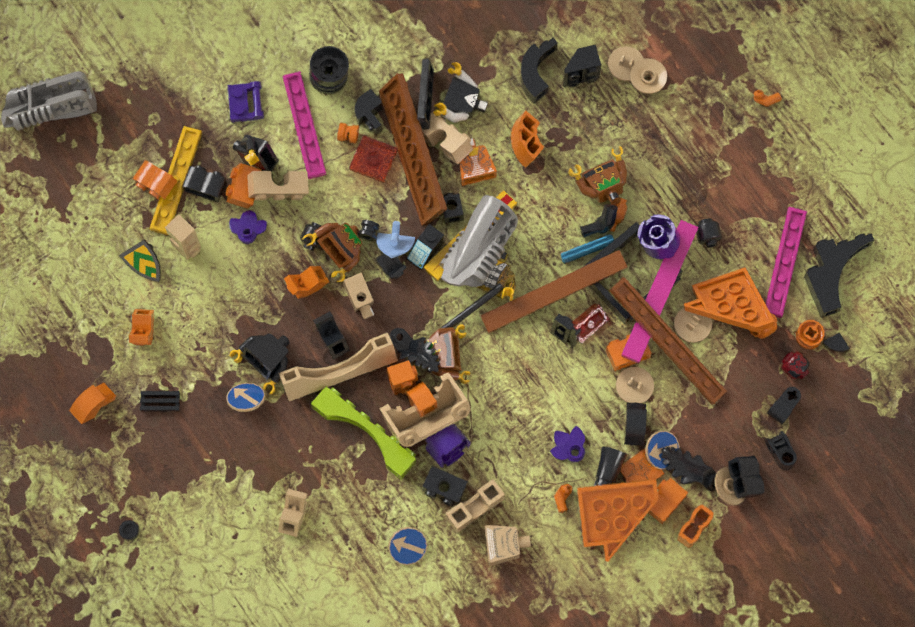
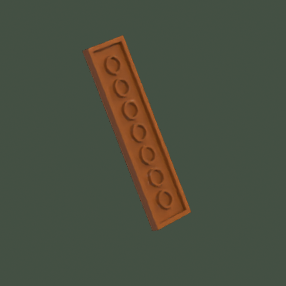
M397 73L379 90V94L421 225L424 226L429 225L447 210L424 139V134L417 119L407 82L403 73Z

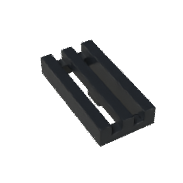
M141 391L140 411H180V391ZM145 397H176V399H145ZM145 403H176V405L145 406Z

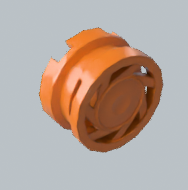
M815 320L804 321L796 332L797 343L804 349L812 350L817 348L824 338V328Z

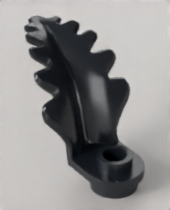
M395 328L390 332L389 337L394 348L400 353V359L408 357L410 363L416 360V366L422 364V368H428L429 372L439 371V362L436 361L438 355H432L436 350L434 348L428 349L432 343H424L426 337L413 340L402 328ZM397 334L402 336L401 341L397 340Z
M669 446L662 448L661 458L664 459L663 464H668L666 467L667 471L674 469L672 473L673 478L682 476L680 482L684 485L698 482L708 491L716 490L715 476L717 472L712 467L705 465L700 455H696L692 459L689 451L682 455V451L679 448L677 451L674 447H671V449Z

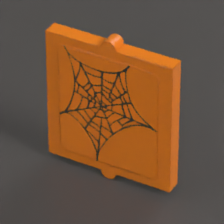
M645 448L626 461L620 470V473L626 479L625 482L657 480L664 475L662 469H657L648 462Z

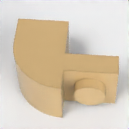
M292 489L287 490L278 532L295 537L298 536L307 507V493Z

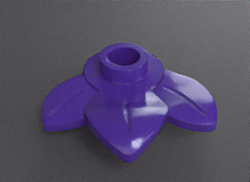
M247 210L241 215L240 219L231 218L229 226L231 232L238 235L242 243L251 244L255 241L257 235L262 234L266 230L267 221H257L256 213L252 210Z
M575 426L570 434L562 431L554 432L556 447L552 448L550 452L556 459H568L572 462H579L584 458L585 449L583 444L585 436L578 426ZM577 450L579 454L574 456L571 452Z

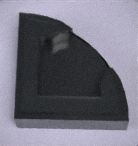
M840 332L822 342L829 350L845 352L850 349Z

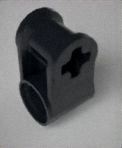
M795 387L787 388L771 406L767 414L783 425L800 401V391ZM793 394L794 398L790 401L788 397Z
M781 431L779 435L771 439L766 438L765 444L779 468L785 471L792 469L797 456L785 432ZM788 456L791 458L792 462L785 463L782 460V457Z

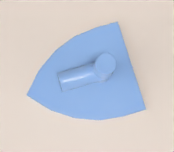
M394 221L392 224V234L377 233L376 244L378 248L390 258L408 252L413 247L415 237L399 235L400 222Z

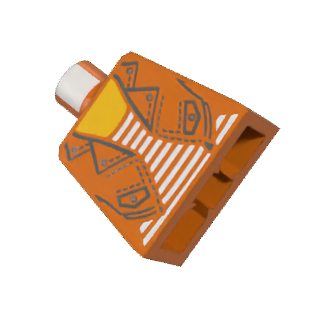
M471 139L470 144L473 150L459 163L462 186L497 177V170L485 145L476 147L475 140Z

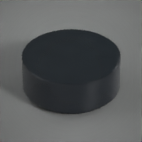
M132 520L124 521L119 527V533L124 540L132 541L139 535V527Z

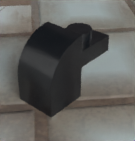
M369 89L357 99L355 103V118L359 126L364 123L369 132L373 131L375 135H378L382 132V125L374 115L383 109V105L372 89Z
M330 311L313 320L317 328L316 330L333 360L350 351Z
M627 402L624 445L644 446L647 419L646 404Z

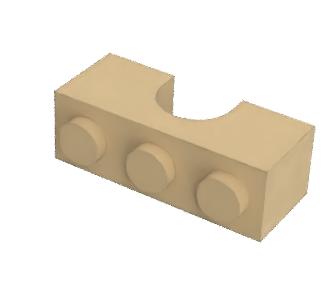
M431 113L430 128L423 130L421 127L425 142L434 147L438 142L443 141L440 147L444 155L457 165L473 150L469 136L465 133L461 134L454 125H448L441 116L437 117Z
M252 171L247 175L249 198H255V200H266L267 198L284 200L286 197H291L292 200H302L304 196L309 194L307 171L287 172L284 175L283 186H278L272 181L271 171Z
M178 214L165 229L167 234L171 236L170 242L172 246L188 260L200 252L201 245L195 229Z
M494 479L478 489L477 493L468 501L460 502L445 513L446 519L456 533H459L503 501L505 494Z

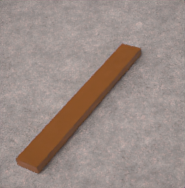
M620 250L480 316L488 333H491L615 275L628 267Z
M625 277L621 278L609 290L711 405L715 404L727 392Z

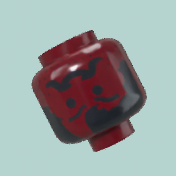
M798 351L789 352L781 360V369L793 380L798 377L803 379L809 373L807 369L810 366V362Z

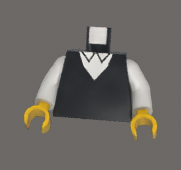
M458 62L452 63L455 71L449 68L448 73L456 74V77L453 76L444 103L436 104L435 107H438L439 110L433 113L435 116L442 114V117L455 123L472 119L475 110L485 113L488 102L479 100L480 89L476 83L461 70V65Z

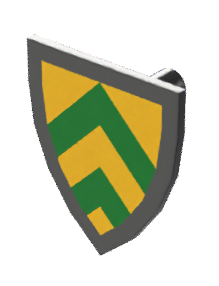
M145 239L119 255L125 264L138 275L160 282V263L153 251V245L148 244Z

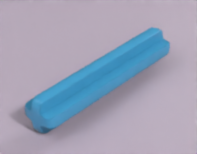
M609 234L561 253V259L563 263H568L606 248L614 241V238Z

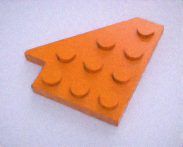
M746 268L692 285V291L697 300L684 304V310L754 332L775 326V321Z
M656 479L578 487L584 547L604 545L605 562H608L658 501Z

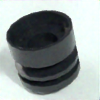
M333 46L321 47L312 54L309 80L313 88L324 94H334L343 89L348 80L349 61L346 54L341 49Z

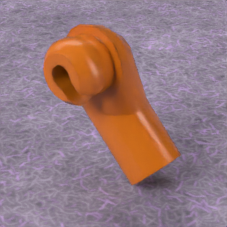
M762 90L754 92L753 98L755 102L766 107L782 101L779 92L770 96L765 95Z
M570 484L561 485L554 495L559 513L568 511L565 501L573 491Z

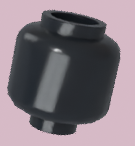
M712 218L699 221L696 232L698 243L706 245V248L717 246V242L722 238L719 223L713 221Z
M315 222L305 225L300 236V240L304 243L303 247L312 251L315 248H322L317 242L319 238H316L311 246H306L311 243V238L306 237L302 240L306 234L315 233L314 230L321 227V225Z

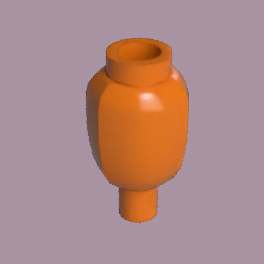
M621 198V201L615 205L618 207L616 220L609 231L615 232L616 226L623 222L628 208L626 205L627 200Z

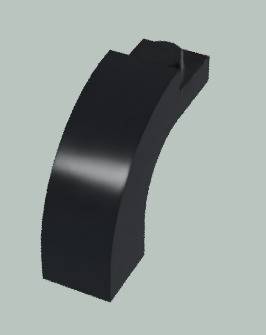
M554 38L549 41L545 40L539 48L535 43L532 44L522 59L521 85L533 104L548 94L549 86L540 77L537 68L542 61L557 50L558 42Z

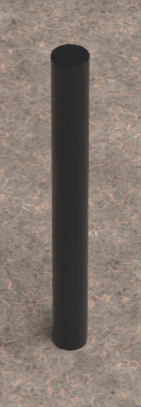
M501 283L497 284L441 328L455 327L504 289Z

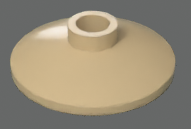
M642 59L633 65L630 72V81L639 92L653 94L665 86L667 71L657 60ZM645 77H650L651 80L646 81Z
M728 467L720 469L715 476V488L719 497L729 505L742 503L745 498L738 499L733 489V479L730 476Z

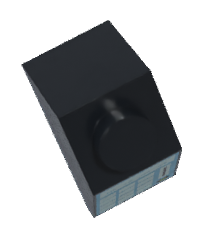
M429 224L415 242L407 257V261L422 271L424 266L445 242V235Z

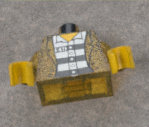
M504 252L501 254V258L497 260V264L490 271V275L484 284L476 288L488 292L501 283L504 289L496 297L503 299L504 296H509L510 301H512L516 281L515 274L511 271V265L505 263L509 256L508 253Z

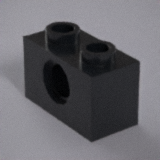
M432 466L422 486V491L425 492L426 496L433 499L438 497L443 500L444 504L453 507V505L460 503L468 486V481ZM447 484L450 489L447 492H442L439 490V486Z

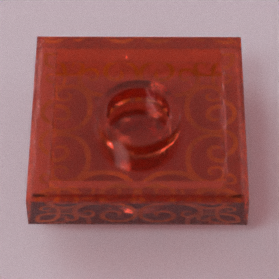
M363 135L349 170L384 183L398 148Z

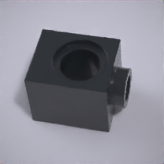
M455 193L445 194L443 198L446 202V207L450 204L457 207L454 210L447 208L443 212L445 224L464 221L460 195Z

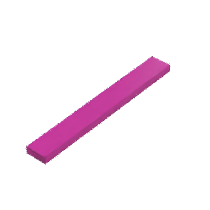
M680 220L677 227L680 234L679 248L672 258L663 259L646 298V302L659 316L698 230L697 226ZM637 321L621 356L639 364L650 336Z

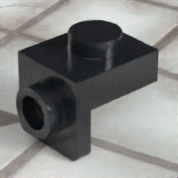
M382 253L375 259L387 278L397 279L404 274L403 270L406 269V266L400 262L398 257L390 258Z

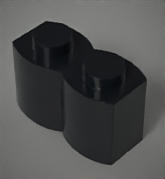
M190 166L182 187L186 193L219 202L227 182L224 175L220 172L214 171L211 173L201 166Z
M755 456L736 457L728 461L729 473L733 479L734 493L738 499L757 497L764 494V482L759 475L760 466Z

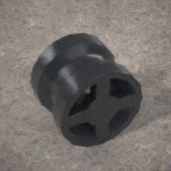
M362 220V228L358 231L357 235L364 240L375 241L377 237L376 231L379 230L380 225L370 220Z

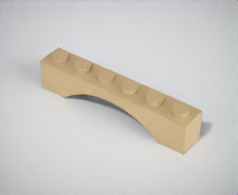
M388 333L369 339L362 349L343 362L323 368H302L296 366L280 372L279 376L288 400L292 401L322 390L326 386L330 387L397 362L398 359L393 343Z

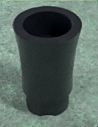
M602 446L594 486L615 484L628 454Z

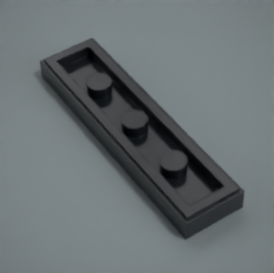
M429 58L422 59L417 115L423 130L430 128L435 70Z

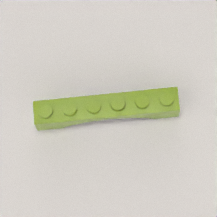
M326 386L311 403L312 408L326 420L348 422L367 432L381 449L386 468L402 480L416 463L414 452L409 448H402L394 436L389 437L384 433L385 429L382 426L371 423L369 421L370 417L364 412L359 413L355 410L356 406L349 400L344 401L340 398L341 394L336 389L331 388L330 390Z

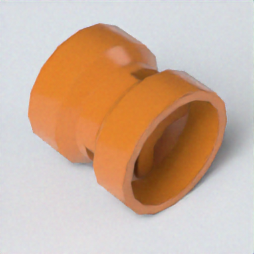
M340 122L337 141L348 140L350 143L356 144L359 125L348 126L346 123Z

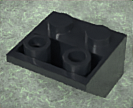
M596 44L576 50L564 69L563 87L568 86L572 88L584 82L593 83L600 78L601 61Z

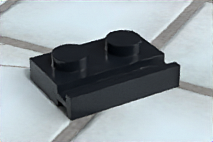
M558 314L554 319L550 333L566 344L568 342L571 344L570 348L573 349L578 342L581 329H575L569 317Z

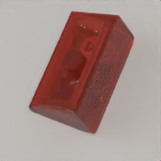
M592 304L572 321L575 329H581L578 339L581 344L610 320L599 304Z

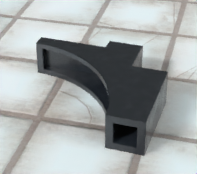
M872 233L857 235L851 241L847 239L842 240L837 245L834 239H822L816 243L813 252L819 267L816 265L807 269L804 279L821 318L840 311L842 306L838 289L841 272L854 255L873 244L874 238Z

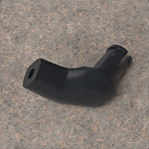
M605 204L601 216L596 218L595 222L579 227L582 237L585 238L596 233L602 235L607 233L615 224L618 207L612 204Z

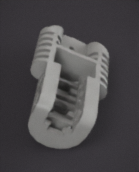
M76 71L53 79L40 80L39 83L34 82L33 85L27 84L26 87L21 86L20 89L17 87L10 90L6 95V103L2 110L1 120L4 128L14 127L16 130L24 129V126L28 128L31 124L33 126L37 125V122L41 124L43 121L79 117L95 112L97 104L87 76L83 72Z
M485 195L482 197L473 211L465 231L459 233L456 242H453L452 247L448 250L449 253H446L445 258L440 262V266L444 269L441 276L443 281L458 287L463 285L477 287L484 284L490 275V271L497 264V260L505 252L503 247L518 223L516 214L507 204L493 196Z

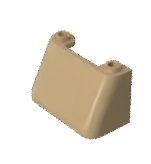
M449 372L440 376L442 380L441 385L434 387L436 394L433 397L437 401L438 408L425 416L420 417L414 406L404 411L400 406L392 409L389 404L380 408L388 429L402 446H412L465 418L470 413L471 409L467 398Z

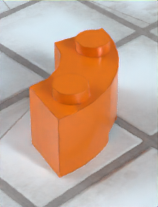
M526 110L517 118L511 131V144L514 154L525 168L544 148L537 136V128L540 122Z

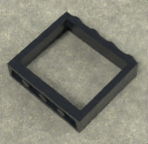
M635 222L584 266L621 250L638 235L640 225ZM681 269L678 273V276L675 280L673 287L677 285V283L681 280L680 277L683 272ZM600 282L589 286L624 325L628 321L632 322L635 320Z

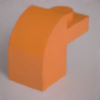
M310 266L301 274L288 275L284 278L287 289L292 295H296L297 299L307 297L329 283L321 266Z
M135 309L132 314V330L129 334V343L138 346L151 345L154 332V310Z
M423 382L405 391L411 407H415L420 417L438 408L437 401Z
M105 383L96 387L92 385L74 401L69 411L83 424L95 418L100 408L114 401L116 395Z

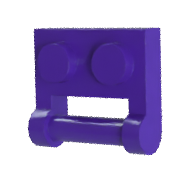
M260 81L228 85L231 123L261 120L264 118V112L261 109ZM247 91L253 92L254 112L249 113Z

